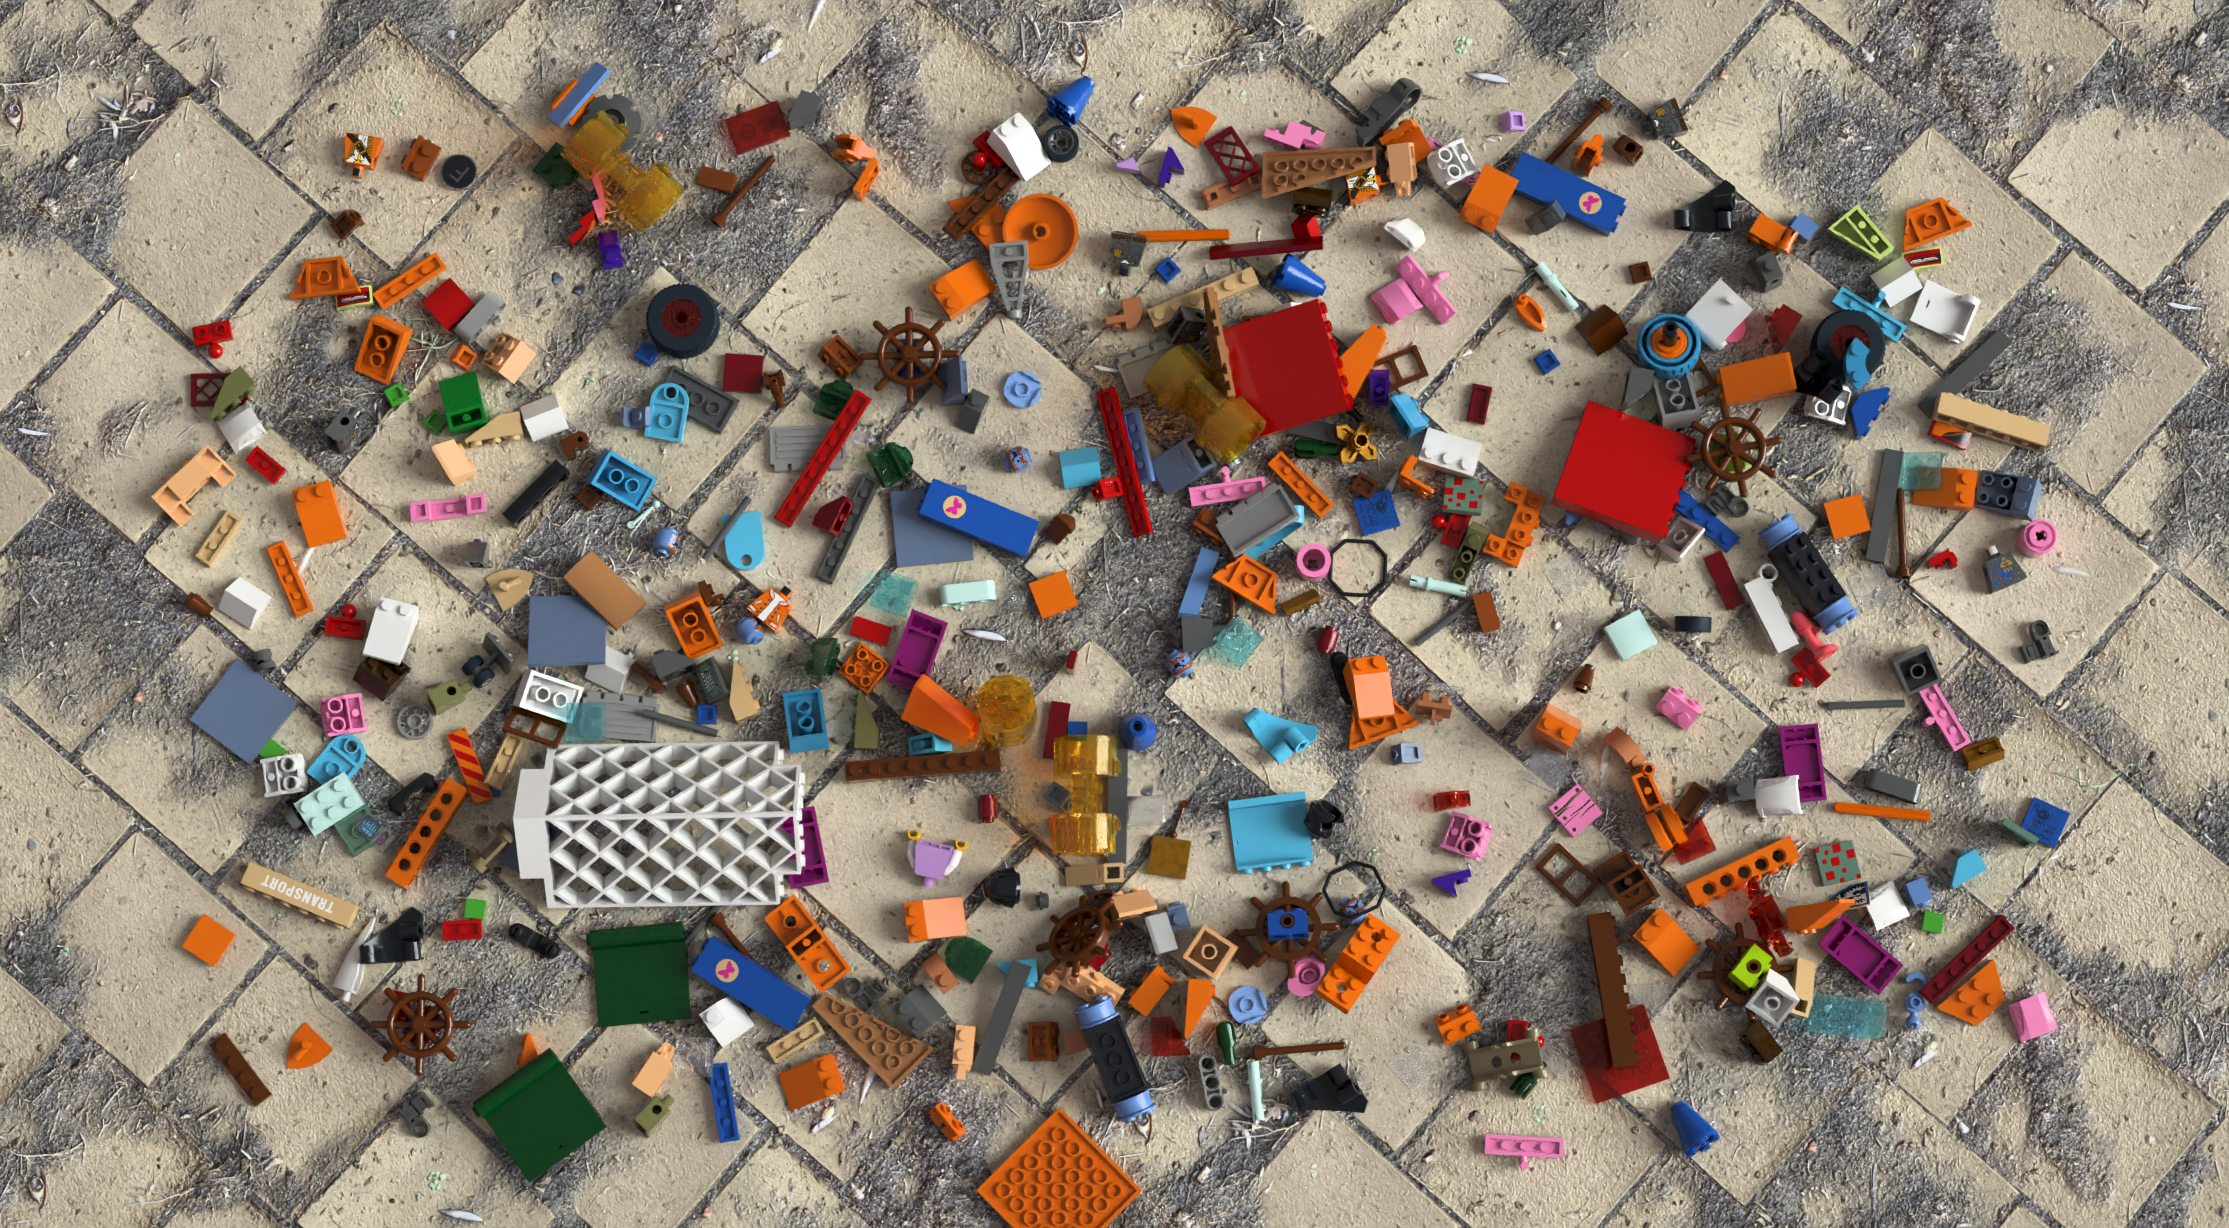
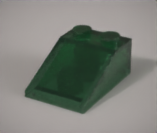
M818 638L817 642H813L810 651L813 655L805 666L808 677L830 683L841 650V645L837 638Z

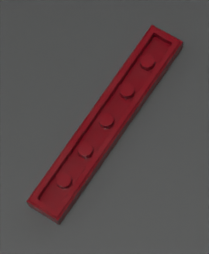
M1323 236L1210 246L1209 257L1211 260L1322 250L1324 240Z
M2002 914L1999 915L1918 992L1932 1006L2015 928Z

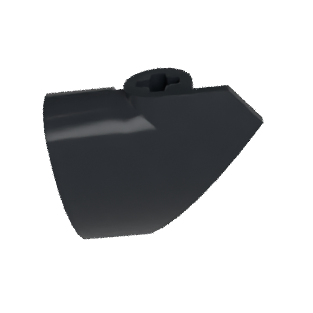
M1725 180L1700 199L1681 209L1675 210L1674 229L1692 232L1732 231L1733 210H1735L1736 187Z
M1814 349L1804 362L1798 364L1793 369L1797 386L1795 392L1820 398L1830 405L1843 392L1838 372L1820 350Z
M411 907L384 931L366 943L359 946L360 964L422 960L420 940L423 937L422 913Z

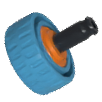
M1661 314L1646 322L1639 333L1637 340L1638 360L1643 368L1654 370L1653 376L1657 378L1672 380L1687 375L1693 370L1700 356L1701 341L1698 330L1691 321L1680 315Z

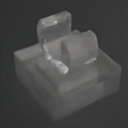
M858 426L857 431H852L848 438H851L853 444L858 448L867 450L872 432L866 427Z
M1009 590L1008 610L1027 611L1028 591Z

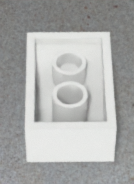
M1019 112L995 128L987 140L991 148L1024 183L1051 164L1034 129Z
M381 597L374 613L363 656L400 665L419 619L418 606Z
M525 669L513 705L572 724L584 688L533 670Z

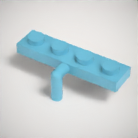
M1842 286L1831 303L1841 310L1854 309L1855 311L1859 310V312L1862 311L1864 314H1868L1881 327L1884 336L1894 343L1898 342L1907 327L1878 309L1886 297L1883 291L1879 292L1872 304Z

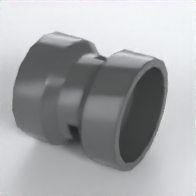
M263 649L252 654L253 660L257 663L256 669L258 673L268 672L276 668V664L271 658V649Z

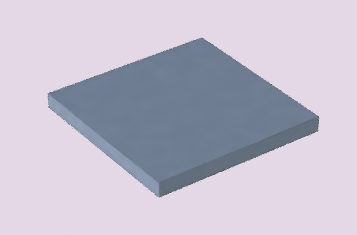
M966 484L954 485V487L967 492ZM924 489L890 492L898 568L974 560L972 538L918 517L919 511L916 509L920 499L924 500L926 497V493H923Z
M579 595L530 597L528 667L606 664L607 622Z
M237 658L189 720L248 764L252 765L264 746L275 736L298 706V703Z

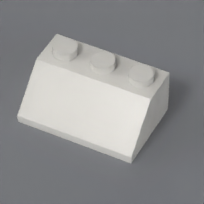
M1428 427L1417 464L1465 479H1472L1483 444Z

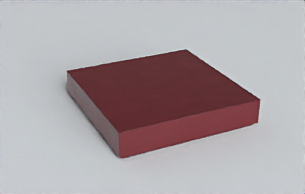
M725 353L722 391L761 394L764 356Z

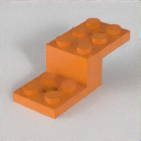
M792 895L764 917V920L820 993H823L852 970L795 895ZM789 916H793L796 919V924L793 927H788L785 924ZM824 960L830 963L829 970L825 972L819 969L820 962Z
M1368 913L1314 993L1347 1015L1401 934ZM1371 935L1378 937L1379 942L1374 941ZM1336 986H1342L1345 992H1340Z

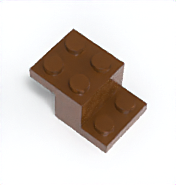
M1627 849L1593 869L1612 901H1617L1626 917L1660 897V894L1640 863L1636 865Z

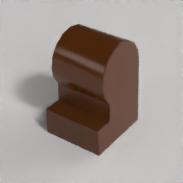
M1624 134L1612 146L1632 166L1644 154L1643 147Z
M582 431L559 441L569 461L576 458L575 452L586 450L590 444L587 434Z

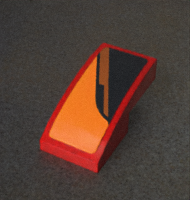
M594 210L578 221L582 228L568 238L574 248L593 229L597 220Z
M1933 420L1927 435L1942 443L1947 442L1960 450H1966L1972 432Z

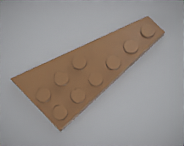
M1376 146L1263 152L1262 200L1376 166Z
M1214 287L1205 288L1202 292L1216 404L1235 397L1236 394L1228 359L1229 349L1225 345L1220 312L1217 305L1218 294L1215 292Z
M826 992L812 1005L823 1019L893 1090L935 1049Z

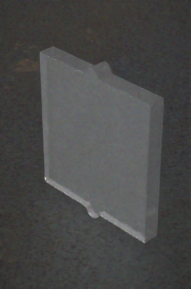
M1771 400L1740 405L1742 418L1749 420L1756 408L1762 410V414L1755 423L1756 426L1761 427L1764 424L1775 423Z

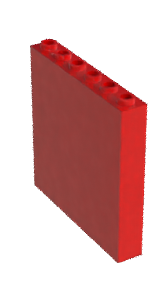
M1314 299L1222 329L1225 345L1229 349L1228 359L1236 394L1229 401L1241 443L1247 444L1353 410V397L1347 391L1348 380L1346 375L1342 373L1343 362L1341 357L1337 355L1338 345L1335 338H1332L1331 331H1333L1330 320H1327L1326 313H1328L1325 302H1322V300Z
M1588 400L1551 505L1660 544L1662 538L1666 539L1670 529L1667 528L1668 522L1671 523L1674 518L1675 512L1672 510L1679 503L1681 497L1678 495L1679 489L1683 490L1686 479L1683 478L1685 474L1689 473L1692 463L1685 461V457L1696 453L1697 447H1694L1696 439Z

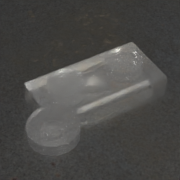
M1546 1032L1541 1033L1544 1045L1540 1050L1542 1060L1547 1063L1545 1068L1559 1081H1562L1574 1066L1551 1046L1553 1042L1552 1036Z

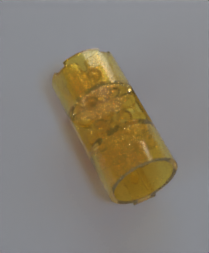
M602 109L596 113L595 119L592 118L580 128L568 142L570 146H566L560 155L586 180H590L602 168L608 172L627 191L615 208L643 234L676 203L686 189L672 177L671 169L665 163H656L646 173L639 165L634 166L630 162L631 157L624 151L620 152L632 136L628 133L630 129L623 123L615 122Z
M1190 344L1186 346L1178 345L1165 353L1150 368L1143 380V386L1155 397L1157 404L1167 412L1174 413L1183 409L1184 414L1188 418L1191 417L1198 427L1194 435L1196 444L1206 452L1208 451L1221 465L1224 462L1230 464L1250 448L1249 445L1253 438L1257 439L1264 432L1267 422L1242 396L1226 399L1209 382L1213 378L1215 369Z
M1009 674L993 677L981 687L978 693L976 706L980 719L979 729L983 732L981 735L982 740L996 750H999L1001 746H1019L1029 740L1036 730L1038 714L1035 696L1029 686L1031 683L1022 677L1019 678Z
M1069 735L1054 738V777L1072 779V813L1053 815L1052 854L1064 856L1072 854L1077 857L1108 856V853L1116 855V835L1120 831L1121 822L1117 815L1102 813L1103 807L1102 802H1100V794L1103 792V785L1100 783V780L1118 778V773L1121 772V761L1117 758L1116 737Z

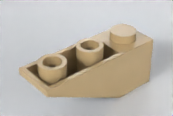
M518 411L498 415L466 438L465 443L471 446V448L481 447L484 443L497 445L503 440H509V442L519 441L520 438L525 437L521 413Z
M734 660L729 704L737 723H741L758 716V710L761 707L757 698H752L750 692L754 690L750 681L746 682L744 674L747 673L743 663L739 664L737 660Z
M1123 862L1065 867L1066 887L1124 884Z
M1800 957L1796 958L1790 985L1800 1000L1788 1014L1799 1019L1808 1018L1813 1000L1815 962Z

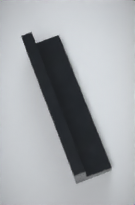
M555 460L502 513L503 516L517 528L570 475L569 471Z

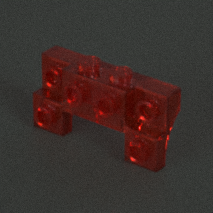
M1759 876L1751 877L1745 884L1747 897L1752 901L1748 911L1751 920L1754 921L1757 927L1758 935L1763 939L1764 943L1772 941L1773 949L1780 958L1790 955L1793 952V948L1790 947L1792 942L1787 943L1784 937L1789 928L1772 894L1764 897L1766 890L1761 891L1759 887L1760 882L1757 881Z

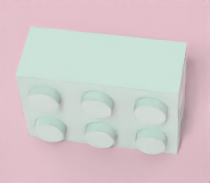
M344 771L295 802L294 806L313 835L316 836L366 803Z

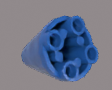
M1083 76V78L1075 80L1050 95L1046 101L1049 108L1047 110L1048 115L1054 119L1057 118L1063 125L1069 127L1075 125L1094 90L1095 84L1093 80Z
M1129 714L1119 724V739L1128 750H1145L1155 741V724L1146 714ZM1136 724H1139L1141 726V729L1139 731H1136L1133 728Z
M1683 1100L1670 1108L1683 1152L1687 1158L1694 1156L1699 1150L1705 1152L1711 1148L1710 1143L1720 1138L1716 1129L1690 1105L1685 1104Z

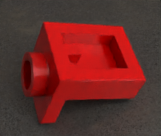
M1119 477L1098 480L1092 485V496L1095 498L1096 503L1124 495Z
M1947 549L1927 560L1925 564L1928 569L1933 566L1937 569L1945 564V560L1952 570L1958 566L1956 563L1958 560L1955 554Z

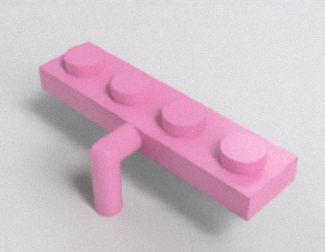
M1410 254L1406 255L1394 267L1442 325L1458 312L1436 286L1441 280L1449 277L1447 271L1438 273L1430 279Z
M1224 466L1221 471L1223 483L1189 488L1191 507L1194 508L1247 500V497L1259 490L1264 495L1263 487L1266 484L1264 477L1230 482L1229 468Z
M1937 684L1917 692L1931 714L1930 717L1923 720V727L1936 723L1953 752L1971 743Z
M1485 1134L1484 1154L1519 1156V1168L1525 1170L1529 1167L1527 1156L1563 1158L1564 1138Z

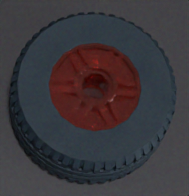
M679 283L665 287L653 297L654 299L651 300L647 309L646 324L651 339L662 352L674 358L688 359L690 357L694 358V356L699 354L701 355L713 345L719 334L720 318L714 301L706 291L692 284ZM687 319L685 322L680 323L681 320Z
M1854 309L1839 310L1827 316L1814 331L1810 343V354L1814 349L1823 352L1838 372L1842 384L1847 385L1843 377L1842 363L1847 350L1845 345L1849 346L1857 338L1870 350L1866 356L1865 365L1868 373L1872 375L1884 358L1886 350L1885 336L1875 319H1872L1868 314H1864L1862 311L1859 312V310L1855 311Z

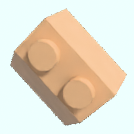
M453 439L431 447L455 486L476 475L473 471L476 467L470 458L468 460L465 458L464 453L466 450L461 442L457 444Z
M1142 887L1131 889V893L1124 894L1123 891L1113 893L1110 898H1113L1114 903L1109 908L1112 921L1143 916L1155 911L1157 907L1149 890H1142Z

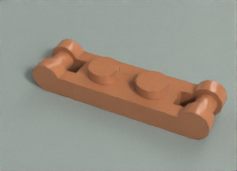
M1262 168L1259 173L1232 187L1229 181L1201 191L1199 194L1201 199L1205 201L1206 211L1262 190ZM1256 178L1258 183L1253 185L1251 179ZM1216 194L1217 199L1212 201L1211 195Z

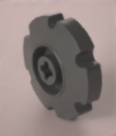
M614 94L611 99H608L606 95H602L594 99L587 106L590 112L582 117V132L584 137L591 138L589 143L591 147L600 153L611 155L613 150H616L618 154H623L636 145L635 135L642 134L643 120L639 111H633L635 104L631 100L618 94ZM611 121L614 122V126H615L614 128H611V127H610V126H611V124H610Z

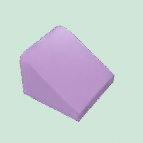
M1508 111L1501 115L1502 131L1504 133L1526 130L1524 112Z
M1134 157L1116 164L1117 172L1139 174Z

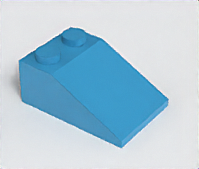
M1401 394L1390 398L1387 410L1406 439L1410 440L1427 429V422L1429 421L1423 412L1420 413L1418 411V404L1413 397H1409L1408 394Z
M603 449L585 482L629 507L640 511L658 478L614 452Z
M821 688L782 693L791 754L829 748Z

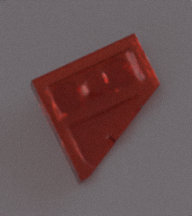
M1701 816L1697 817L1691 827L1686 830L1685 833L1688 841L1682 844L1675 843L1672 848L1680 866L1716 851V847Z
M1151 1017L1152 1057L1190 1055V1050L1187 1049L1182 1040L1183 1038L1175 1027L1176 1025L1172 1017Z

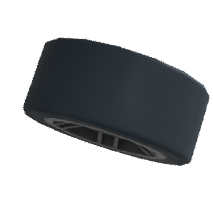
M1056 125L1046 132L1043 147L1048 157L1055 162L1064 163L1076 156L1079 150V139L1073 128L1067 125ZM1063 140L1065 145L1061 147L1058 143Z
M1675 616L1676 632L1711 633V617Z

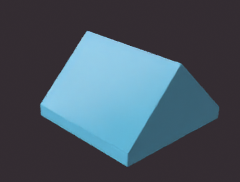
M1096 446L1059 452L1065 490L1092 486L1098 480H1102Z

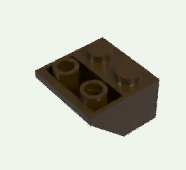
M1312 187L1294 190L1292 212H1295L1296 215L1312 214L1316 218L1329 217L1333 190Z
M367 657L359 664L353 680L381 701H384L394 693L411 668L402 661L400 665Z
M1756 1020L1738 1034L1742 1046L1745 1049L1749 1048L1753 1053L1751 1055L1753 1060L1757 1064L1761 1063L1762 1066L1770 1063L1783 1051L1760 1020Z

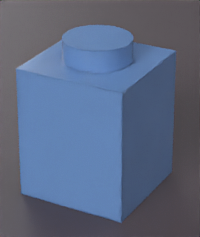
M1802 212L1798 217L1794 215L1788 223L1790 225L1789 229H1793L1792 235L1796 231L1799 234L1797 239L1805 245L1819 227L1818 224Z
M1924 877L1903 885L1911 907L1917 905L1919 909L1929 905L1928 900L1933 899Z

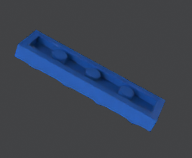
M1680 490L1678 492V495L1681 496L1677 507L1674 506L1673 508L1686 519L1705 528L1704 534L1728 553L1740 537L1685 490Z
M728 1063L709 1065L708 1072L720 1143L740 1140Z

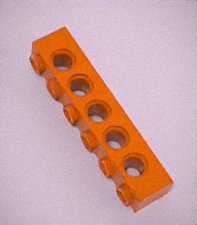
M449 777L440 783L438 787L440 791L436 797L433 796L429 800L427 805L429 808L425 813H421L415 830H410L406 837L408 839L406 844L399 847L396 852L397 858L394 862L391 861L385 870L387 872L386 877L407 890L470 793L468 789ZM451 795L452 801L447 805L443 804L444 796ZM440 811L441 818L438 821H433V813ZM427 827L430 828V835L423 837L422 830ZM419 844L420 851L413 854L411 852L412 846ZM408 860L410 863L409 868L402 870L401 863Z
M1789 835L1684 885L1683 888L1692 906L1698 905L1699 908L1710 904L1709 900L1714 897L1719 900L1727 896L1726 892L1731 889L1736 892L1744 888V883L1751 881L1753 884L1761 880V875L1767 872L1769 875L1780 871L1778 867L1784 864L1788 867L1797 863L1796 858L1800 857ZM1773 852L1781 854L1782 859L1780 862H1776L1773 859ZM1756 860H1761L1764 863L1763 870H1758L1755 867ZM1739 868L1746 870V878L1739 877ZM1722 876L1729 879V886L1726 887L1721 884L1720 879ZM1704 885L1712 887L1711 895L1703 892Z

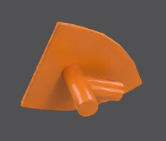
M1179 107L1171 110L1172 121L1177 132L1184 140L1196 148L1199 147L1217 119L1212 113L1197 107Z
M306 1022L296 1032L289 1044L287 1069L310 1067L319 1063L333 1050Z

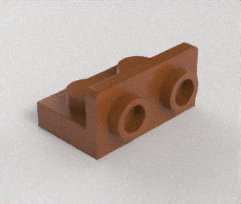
M419 135L417 139H413L408 155H404L402 158L401 168L405 173L424 182L442 149Z
M838 334L824 344L818 353L822 363L826 364L835 376L842 381H845L849 374L864 362Z
M1204 506L1196 519L1191 523L1193 531L1200 536L1204 534L1209 537V541L1215 546H1219V544L1224 546L1226 541L1216 527L1218 523L1216 517L1219 515Z
M1028 1022V1061H1058V1037L1060 1030L1057 1022Z

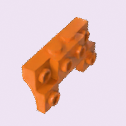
M1511 481L1503 500L1516 505L1517 508L1506 535L1502 539L1489 534L1482 552L1509 566L1517 568L1526 546L1530 547L1534 538L1531 536L1532 530H1537L1541 519L1538 516L1546 497Z

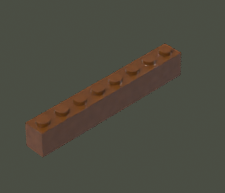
M989 750L845 762L846 782L850 784L1001 772L1000 751Z
M1611 912L1587 915L1586 919L1612 1071L1635 1068L1637 1062H1639L1638 1050L1634 1051L1633 1043H1636V1036L1630 1027V1024L1633 1023L1632 1013L1627 1010V1004H1630L1628 993L1624 992L1623 985H1626L1625 973L1621 974L1620 966H1623L1622 955H1618L1617 947H1620L1618 935L1615 936L1614 928H1617L1615 916L1611 915Z

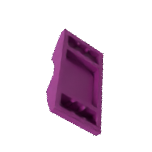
M912 609L886 682L912 691L913 686L922 674L929 677L942 644L948 622Z
M1818 723L1779 727L1784 776L1799 775L1797 780L1800 803L1827 800Z
M814 806L802 809V821H799V824H803V836H800V839L804 840V851H801V853L805 855V866H802L801 874H788L791 890L829 882ZM789 817L779 827L795 837L793 817ZM793 854L788 859H796V854Z
M1844 915L1840 917L1818 944L1833 960L1846 968L1862 984L1877 995L1883 991L1903 966V964Z

